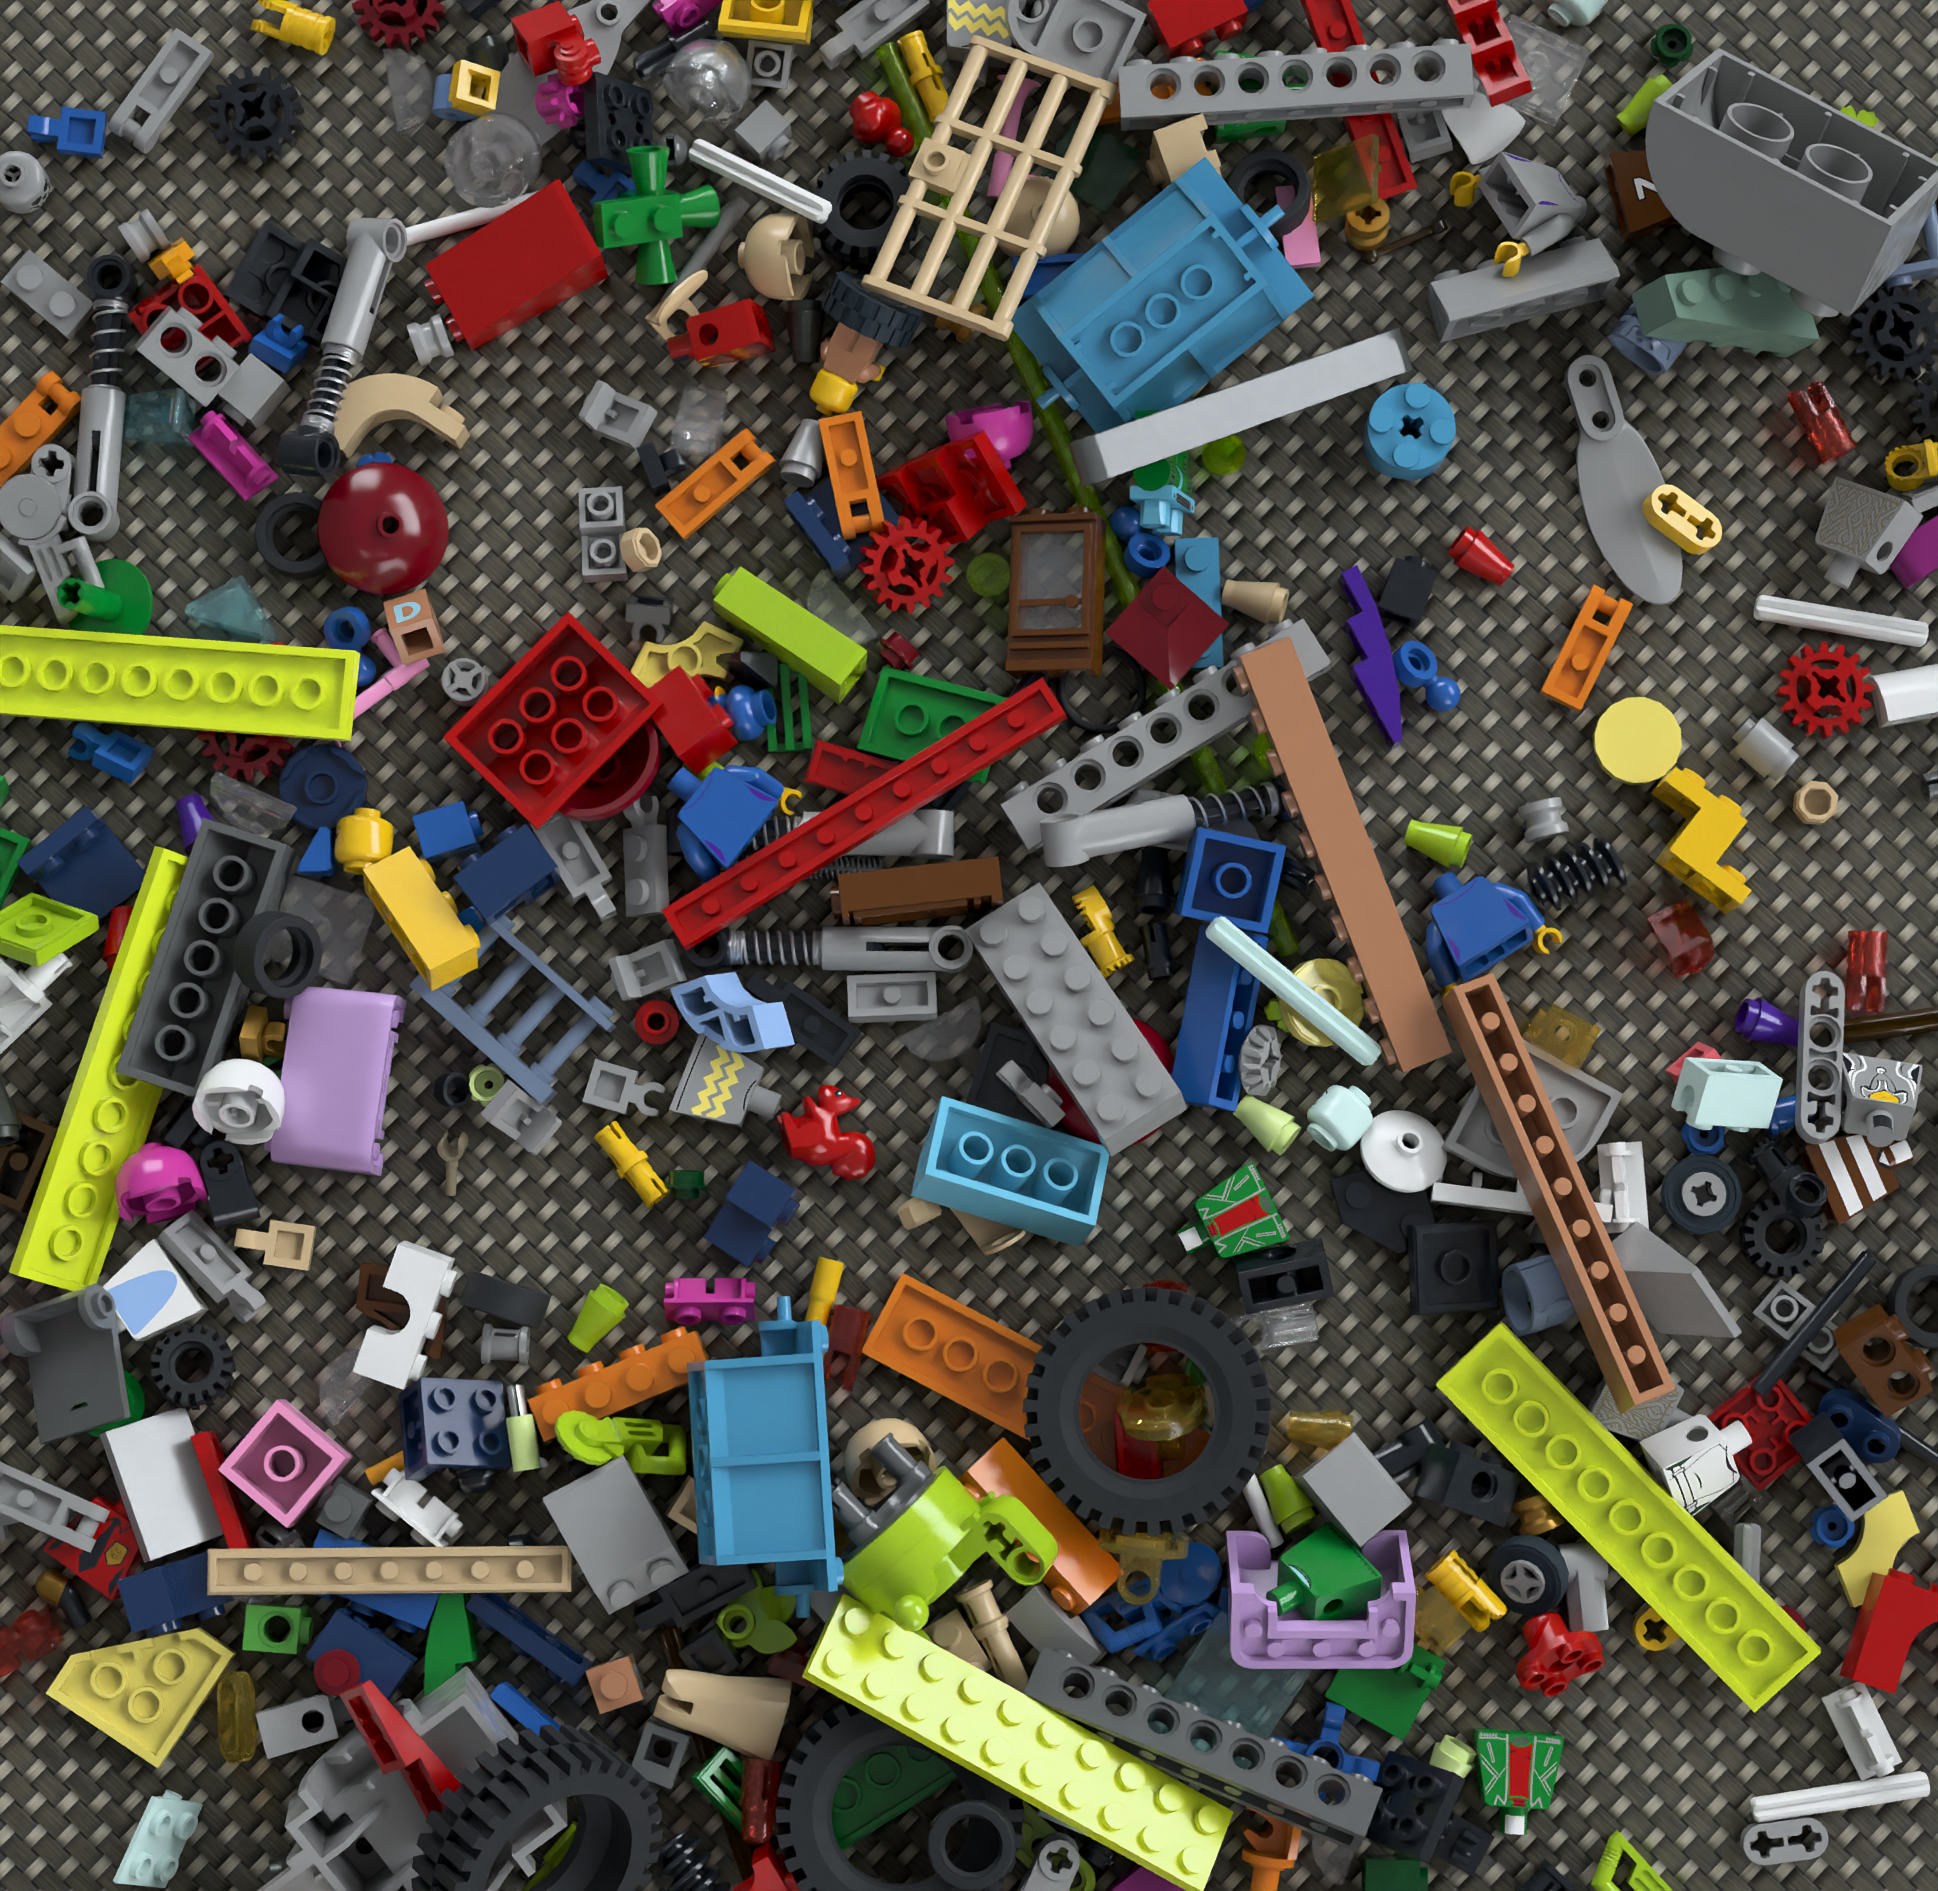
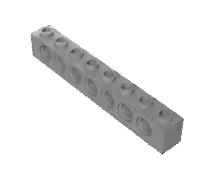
M1442 39L1435 41L1432 44L1433 46L1415 47V44L1412 42H1397L1391 44L1389 49L1371 50V47L1368 45H1353L1347 47L1345 52L1327 53L1325 48H1309L1303 50L1300 55L1284 56L1281 51H1265L1259 53L1255 58H1240L1237 54L1227 53L1217 55L1213 58L1214 60L1196 61L1194 57L1189 56L1176 57L1171 59L1170 63L1152 64V61L1146 59L1132 60L1127 62L1126 66L1118 67L1121 131L1164 128L1203 113L1207 125L1470 108L1474 97L1470 43L1459 44V41L1456 39ZM1421 67H1428L1435 71L1437 78L1433 81L1425 82L1420 80L1414 71ZM1377 70H1385L1392 75L1394 80L1389 84H1378L1371 78V74ZM1333 73H1341L1349 79L1350 83L1344 87H1334L1327 81V77ZM1289 76H1298L1304 80L1306 86L1300 90H1290L1283 84V80ZM1245 79H1255L1261 84L1262 89L1256 93H1246L1239 87V84ZM1201 82H1211L1217 86L1218 92L1212 96H1203L1196 91L1195 87ZM1164 84L1170 86L1175 93L1168 99H1159L1152 94L1151 90L1157 85Z
M1302 618L1293 624L1290 619L1279 623L1268 631L1270 639L1255 647L1253 642H1250L1240 647L1230 655L1233 662L1220 670L1215 665L1206 668L1193 677L1194 686L1181 694L1177 688L1167 692L1155 701L1158 707L1145 716H1142L1139 711L1128 716L1117 725L1120 731L1105 740L1102 735L1096 736L1079 748L1082 755L1069 763L1064 758H1061L1042 771L1043 779L1029 786L1027 781H1024L1004 794L1007 801L1000 804L1001 810L1029 855L1043 847L1039 822L1041 819L1058 814H1085L1103 810L1249 720L1248 710L1254 708L1249 693L1243 697H1235L1226 688L1228 680L1234 677L1232 668L1238 666L1235 660L1236 656L1280 638L1290 637L1308 683L1330 669L1331 661L1305 620ZM1199 699L1208 701L1214 709L1213 715L1206 720L1194 719L1188 711V707L1193 701ZM1165 722L1174 727L1176 736L1171 742L1161 744L1152 738L1151 729L1158 723ZM1121 746H1131L1137 751L1139 758L1134 765L1122 767L1113 759L1115 750ZM1093 769L1098 772L1101 777L1100 784L1093 790H1083L1078 787L1075 778L1081 770ZM1046 792L1059 794L1063 799L1061 809L1053 814L1041 811L1037 805L1041 795Z

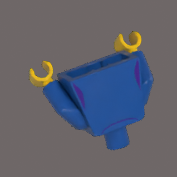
M729 765L723 770L714 767L703 782L682 767L667 786V789L686 802L677 814L679 826L676 835L686 862L704 884L722 873L720 869L725 872L732 867L775 811L786 815L794 814V812L786 808L785 801L788 796L799 800L802 799L800 791L784 787L782 783L761 768Z
M1453 872L1441 875L1432 884V889L1441 900L1430 908L1432 922L1426 928V958L1437 985L1444 987L1441 1001L1453 987L1457 986L1455 981L1458 980V977L1464 984L1529 942H1531L1533 949L1537 953L1543 955L1550 954L1542 943L1543 936L1546 933L1551 936L1556 944L1562 943L1561 932L1555 928L1545 927V918L1524 891L1500 882L1491 884L1483 876L1476 877L1463 886Z

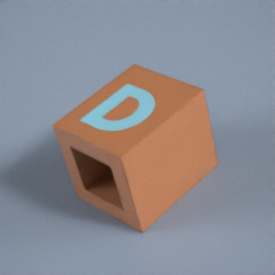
M426 589L383 602L389 631L403 665L445 652L439 623Z
M633 1652L590 1667L585 1671L600 1714L643 1700L647 1696Z

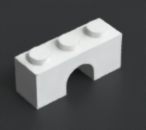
M405 1240L397 1245L383 1287L400 1293L408 1301L410 1306L409 1322L401 1330H389L375 1324L368 1328L352 1372L402 1390L410 1385L411 1380L418 1381L422 1376L428 1358L421 1354L426 1338L432 1340L435 1338L443 1314L436 1312L441 1296H450L458 1272L451 1270L455 1258Z

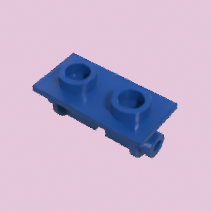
M1204 1600L1197 1605L1183 1606L1180 1614L1170 1610L1172 1615L1167 1618L1163 1611H1160L1158 1614L1163 1630L1134 1643L1136 1648L1132 1651L1134 1654L1149 1661L1161 1660L1172 1654L1177 1648L1176 1643L1189 1634H1199L1209 1628L1213 1623L1212 1618L1223 1610L1212 1602Z

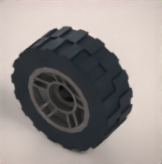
M848 271L836 272L822 303V308H825V311L835 320L866 337L894 347H909L924 315L923 310L865 289L861 285L863 275Z

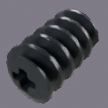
M1601 836L1593 839L1592 849L1584 842L1579 843L1576 847V856L1568 848L1560 851V863L1550 854L1544 857L1543 868L1536 861L1527 864L1529 890L1536 907L1543 917L1545 916V903L1548 901L1556 911H1560L1562 909L1561 897L1564 895L1573 905L1578 904L1577 891L1580 889L1584 891L1589 899L1595 897L1594 884L1599 883L1606 893L1611 891L1610 878L1615 877L1622 886L1627 885L1626 874L1615 848Z
M690 1827L657 1848L660 1851L657 1862L662 1861L664 1865L657 1873L656 1878L658 1880L668 1877L673 1878V1882L666 1891L730 1890L731 1884L729 1881L714 1884V1881L721 1873L719 1866L704 1868L711 1857V1853L709 1851L694 1853L701 1842V1838L699 1835L685 1838L684 1835Z

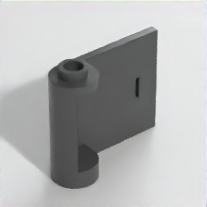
M93 1284L8 1313L1 1321V1337L6 1348L16 1356L28 1358L40 1444L46 1445L130 1417L115 1318V1301L112 1295L100 1285ZM87 1404V1406H84V1407H82V1408L76 1409L77 1407H79V1406H81V1405Z

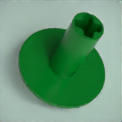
M106 559L95 563L105 588L84 582L81 575L78 579L68 578L64 580L58 587L57 599L59 604L66 609L78 612V615L68 622L71 630L143 635L150 624L153 611L151 586L143 572L129 562L119 559Z

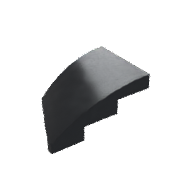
M265 220L261 224L222 296L229 302L267 323L279 313L284 315L281 323L282 329L291 332L299 324L304 327L302 340L321 349L323 335L348 259L312 237L303 243Z

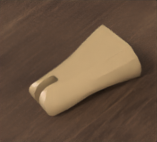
M668 1669L666 1671L662 1684V1690L665 1694L659 1696L653 1716L666 1723L710 1738L765 1764H769L772 1761L790 1703L792 1681L790 1679L724 1676L686 1669Z

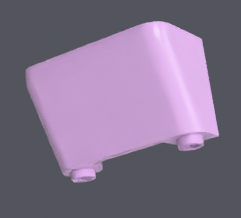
M308 986L301 994L285 999L284 1019L290 1020L281 1074V1084L286 1099L285 1112L279 1130L276 1129L272 1138L264 1142V1151L271 1152V1160L273 1162L381 1176L384 1154L379 1153L380 1143H375V1139L383 1140L384 1131L382 1130L394 1043H398L399 1036L396 1032L391 1031V1028H397L398 1023H404L406 1000L392 994Z
M1406 1530L1379 1531L1360 1548V1553L1382 1575L1380 1598L1368 1601L1366 1612L1342 1620L1315 1621L1306 1620L1297 1609L1282 1616H1277L1276 1602L1266 1599V1593L1278 1587L1279 1560H1271L1270 1545L1265 1536L1254 1531H1226L1229 1641L1233 1660L1238 1665L1250 1669H1390L1405 1664L1411 1658L1413 1652L1416 1589Z

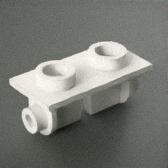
M1642 1141L1597 1145L1600 1188L1611 1189L1610 1204L1613 1205L1611 1223L1604 1225L1607 1233L1624 1232L1637 1221L1649 1230Z
M393 1468L383 1480L389 1487L385 1491L377 1488L371 1492L372 1495L379 1499L375 1506L391 1520L397 1522L401 1517L414 1529L410 1535L424 1547H447L449 1543L442 1537L447 1534L453 1538L463 1526V1523L457 1519L459 1514L454 1512L436 1496H433L425 1508L421 1507L418 1502L428 1490L418 1481L405 1480V1470L399 1472L396 1468Z
M1856 1681L1821 1698L1860 1780L1864 1781L1876 1774L1878 1777H1882L1893 1772V1766L1901 1763L1902 1760L1865 1684Z

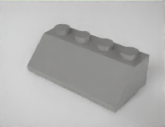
M1579 236L1562 242L1559 249L1547 252L1542 250L1532 257L1526 254L1521 258L1519 272L1513 277H1504L1502 272L1505 263L1500 262L1494 265V259L1478 264L1476 271L1461 275L1459 270L1440 273L1434 277V282H1430L1426 296L1439 342L1441 343L1607 299L1620 277L1618 267L1599 238L1586 241L1585 236Z

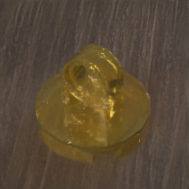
M1163 1374L1146 1378V1387L1138 1389L1134 1393L1131 1387L1126 1389L1118 1400V1416L1124 1431L1139 1440L1153 1441L1155 1453L1159 1461L1183 1460L1186 1452V1434L1201 1425L1208 1415V1400L1204 1386L1202 1384L1200 1387L1195 1386L1192 1377L1187 1375Z
M1103 1527L1099 1528L1098 1548L1120 1554L1118 1591L1125 1601L1133 1605H1144L1150 1602L1158 1593L1163 1559H1184L1188 1556L1189 1538L1186 1536H1179L1175 1543L1171 1542V1532H1165L1158 1536H1147V1533L1112 1535L1113 1528L1110 1530ZM1142 1571L1150 1577L1152 1587L1148 1594L1136 1596L1128 1590L1126 1580L1130 1573Z

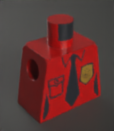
M101 1496L96 1497L91 1502L110 1510V1513L105 1523L100 1522L93 1536L97 1541L91 1553L55 1537L46 1544L43 1550L107 1598L115 1600L121 1598L116 1580L134 1575L142 1555L122 1498L115 1504L108 1498ZM77 1514L66 1527L76 1531L84 1514Z

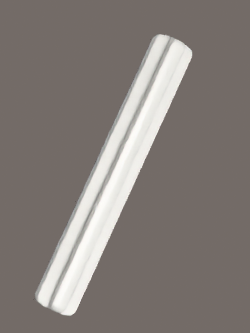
M702 139L695 140L688 153L690 160L819 224L826 222L828 214L832 211V205L829 201Z
M1760 595L1754 605V618L1762 621L1915 647L1923 646L1928 638V624L1921 621L1767 595Z
M1917 1771L1864 1781L1860 1780L1753 1797L1751 1799V1813L1756 1822L1775 1821L1927 1797L1930 1794V1785L1926 1773Z

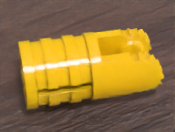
M258 0L257 3L264 8L285 15L281 26L267 20L253 19L251 30L286 43L291 42L296 46H303L307 50H314L319 55H324L328 51L335 33V18L325 17L317 12L313 13L309 9H302L301 6L285 0Z
M1451 1549L1426 1572L1424 1577L1433 1584L1437 1591L1442 1593V1596L1451 1603V1606L1474 1630L1481 1633L1489 1627L1491 1618L1498 1620L1507 1613V1606L1475 1574L1476 1572L1466 1565L1467 1563L1458 1556V1553Z

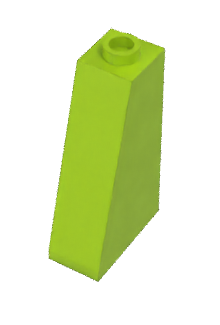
M741 566L733 576L726 573L713 589L712 594L716 596L713 600V606L717 614L766 651L774 653L778 660L782 663H787L789 668L807 678V682L839 705L865 673L867 650Z

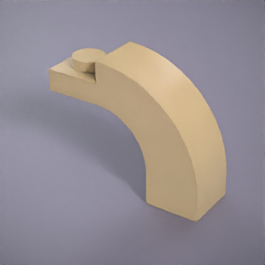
M396 373L371 375L349 383V388L342 391L346 398L339 401L342 410L335 413L339 420L333 422L336 426L334 436L338 440L340 454L347 459L351 458L364 437L373 428L381 423L395 419L415 421L458 449L463 447L470 436L465 425L462 424L465 418L446 404H443L440 409L437 408L444 398L437 386L417 377Z

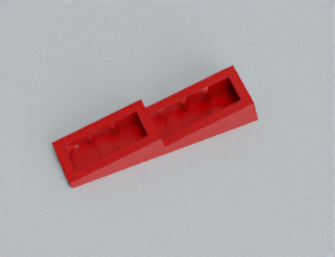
M371 1680L349 1687L339 1693L382 1773L387 1774L400 1769L426 1818L431 1810L442 1812L446 1805L439 1797L446 1788L455 1793L461 1786L460 1782Z

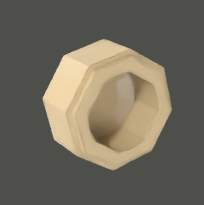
M635 528L623 534L619 544L622 558L633 572H645L658 566L662 552L659 540L650 529Z
M1810 781L1794 794L1793 811L1804 824L1821 825L1837 813L1838 795L1828 783Z
M914 1197L900 1206L897 1213L904 1228L910 1230L940 1216L942 1210L939 1204Z

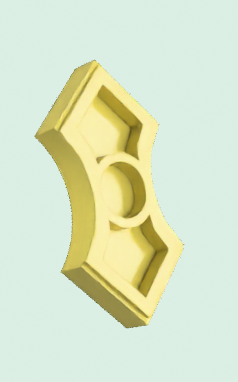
M704 621L692 636L682 642L660 645L645 641L630 672L648 689L679 665L691 677L698 673L701 677H711L726 681L729 672L716 663V656L724 653L740 652L744 640Z
M1903 1490L1887 1494L1888 1497L1860 1516V1533L1855 1546L1848 1555L1834 1564L1851 1607L1863 1604L1872 1573L1887 1576L1889 1568H1893L1896 1554L1901 1546L1909 1538L1919 1533Z

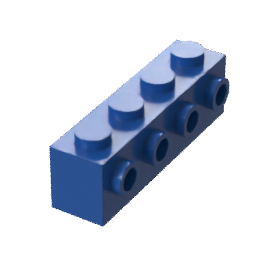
M1200 925L1171 1078L1180 1089L1185 1104L1236 1112L1242 1082L1238 1070L1239 1054L1244 1040L1252 1029L1260 980L1207 938L1205 931L1209 925ZM1238 928L1266 951L1268 937Z

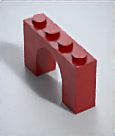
M1889 1568L1887 1576L1873 1572L1839 1675L1895 1694L1911 1643L1925 1627L1938 1622V1584L1931 1582L1929 1590L1913 1585L1916 1578L1913 1575Z

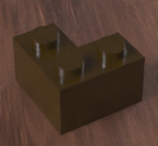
M15 1109L22 1128L18 1131L19 1140L17 1142L0 1147V1203L17 1211L29 1213L58 1127Z

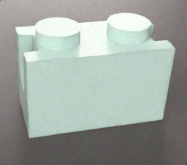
M1685 1057L1671 1107L1676 1111H1685L1688 1114L1686 1123L1702 1130H1711L1713 1125L1725 1126L1738 1132H1748L1749 1128L1769 1129L1783 1079L1760 1062Z

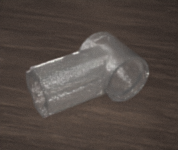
M1312 1302L1247 1315L1246 1313H1240L1230 1319L1238 1327L1246 1320L1256 1323L1259 1329V1337L1251 1345L1253 1348H1256L1257 1352L1318 1340V1326Z

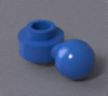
M1122 506L1115 510L1110 518V528L1118 539L1129 542L1123 553L1125 565L1137 576L1153 578L1163 566L1166 567L1170 559L1168 545L1157 535L1143 533L1144 527L1140 525V511L1137 508Z
M346 606L333 611L324 622L325 638L333 649L354 650L360 653L357 687L367 686L376 675L375 662L362 651V647L367 644L371 635L369 620L356 607ZM349 622L354 628V634L349 630Z
M1411 640L1405 642L1393 653L1392 658L1396 677L1407 686L1414 688L1423 686L1426 689V701L1432 709L1446 712L1452 710L1458 704L1461 695L1458 684L1451 678L1438 677L1436 675L1437 661L1432 651L1426 645Z

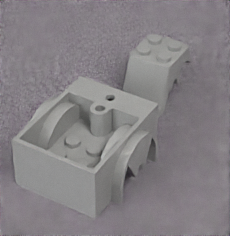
M467 1666L415 1704L410 1699H402L392 1703L393 1707L455 1778L464 1768L473 1774L480 1767L475 1758L485 1750L492 1757L499 1754L496 1744L499 1741L508 1737L516 1745L519 1744V1733ZM358 1727L347 1733L315 1762L302 1778L299 1790L290 1796L285 1828L296 1840V1844L286 1859L289 1867L257 1891H413L411 1879L420 1876L412 1869L413 1856L425 1854L416 1844L420 1833H432L433 1829L426 1822L427 1818L400 1769L383 1774ZM567 1797L544 1807L514 1832L501 1849L490 1870L485 1891H497L516 1865H519L528 1877L536 1872V1862L530 1853L567 1826ZM362 1837H365L373 1847L368 1852L360 1851L356 1846L357 1841Z

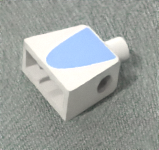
M156 1239L148 1242L103 1286L115 1301V1318L118 1334L127 1329L135 1341H146L209 1310L174 1257Z

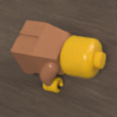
M839 322L832 337H826L820 346V358L824 366L819 370L809 392L810 398L817 403L816 409L829 416L833 412L846 413L858 391L857 382L865 383L869 380L879 382L886 367L876 362L875 359L884 343L866 337Z

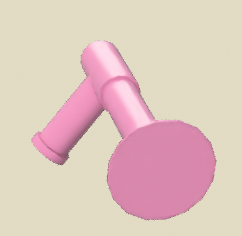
M998 75L997 79L1003 83L1006 75ZM1028 78L1023 79L1001 129V136L1016 141L1024 102L1034 88L1041 87L1040 83ZM999 150L995 153L987 191L988 198L998 200L1012 169L1013 155ZM1028 174L1027 178L1037 176Z
M385 627L376 631L370 637V640L376 644L394 668L356 697L353 720L430 666L426 658L403 665L395 643ZM333 740L339 747H341L340 741Z

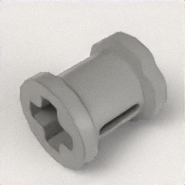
M484 1323L481 1341L482 1364H489L491 1360L518 1361L519 1365L528 1364L530 1349L529 1327L523 1326L520 1330L495 1329L492 1324Z

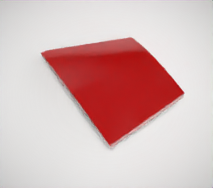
M984 430L964 439L951 441L876 477L879 491L881 492L886 489L904 505V509L901 512L904 516L909 518L912 523L916 517L927 521V528L931 525L939 528L942 532L938 539L944 538L951 545L969 540L988 522L1018 514L1027 506L1026 501ZM972 448L978 458L969 459L966 456L965 450Z

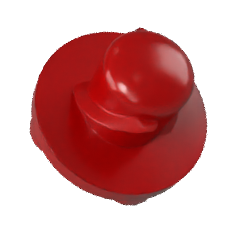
M1546 1612L1531 1618L1522 1629V1635L1529 1647V1652L1518 1663L1515 1675L1524 1689L1542 1690L1545 1697H1552L1564 1692L1569 1686V1681L1582 1674H1589L1600 1669L1605 1664V1659L1602 1655L1603 1647L1597 1635L1592 1632H1568L1562 1617L1558 1613Z

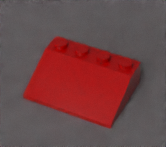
M567 612L443 738L482 778L539 830L663 706V703L570 612Z

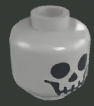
M10 151L0 155V204L8 211L18 214L31 213L39 209L47 200L50 192L49 176L43 166L31 154L22 151Z

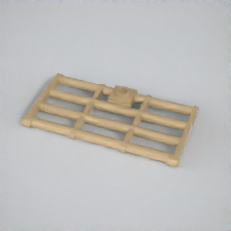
M973 35L969 42V47L971 48L942 114L936 115L933 122L936 128L931 139L925 137L908 173L910 186L906 195H900L897 205L900 207L870 275H864L861 285L872 292L986 333L993 338L1007 341L1014 327L1011 321L1038 259H1044L1047 252L1044 246L1074 178L1080 177L1083 170L1080 165L1103 111L1106 105L1112 104L1118 87L1109 81L1083 74L984 37ZM988 55L1010 63L1011 66L983 128H979L960 121L959 117ZM1030 70L1052 79L1023 143L1001 136L999 133L1027 71ZM1071 85L1088 91L1092 95L1064 158L1042 151L1040 147L1067 86ZM952 133L976 142L971 155L947 145ZM994 148L1017 158L986 225L964 217L963 214ZM1035 163L1057 171V175L1027 240L1005 232L1004 229L1032 165ZM927 189L952 197L946 210L922 201ZM917 214L940 224L914 283L909 290L886 280ZM956 230H960L981 239L955 298L950 305L927 295ZM998 244L1022 254L993 320H990L968 310Z

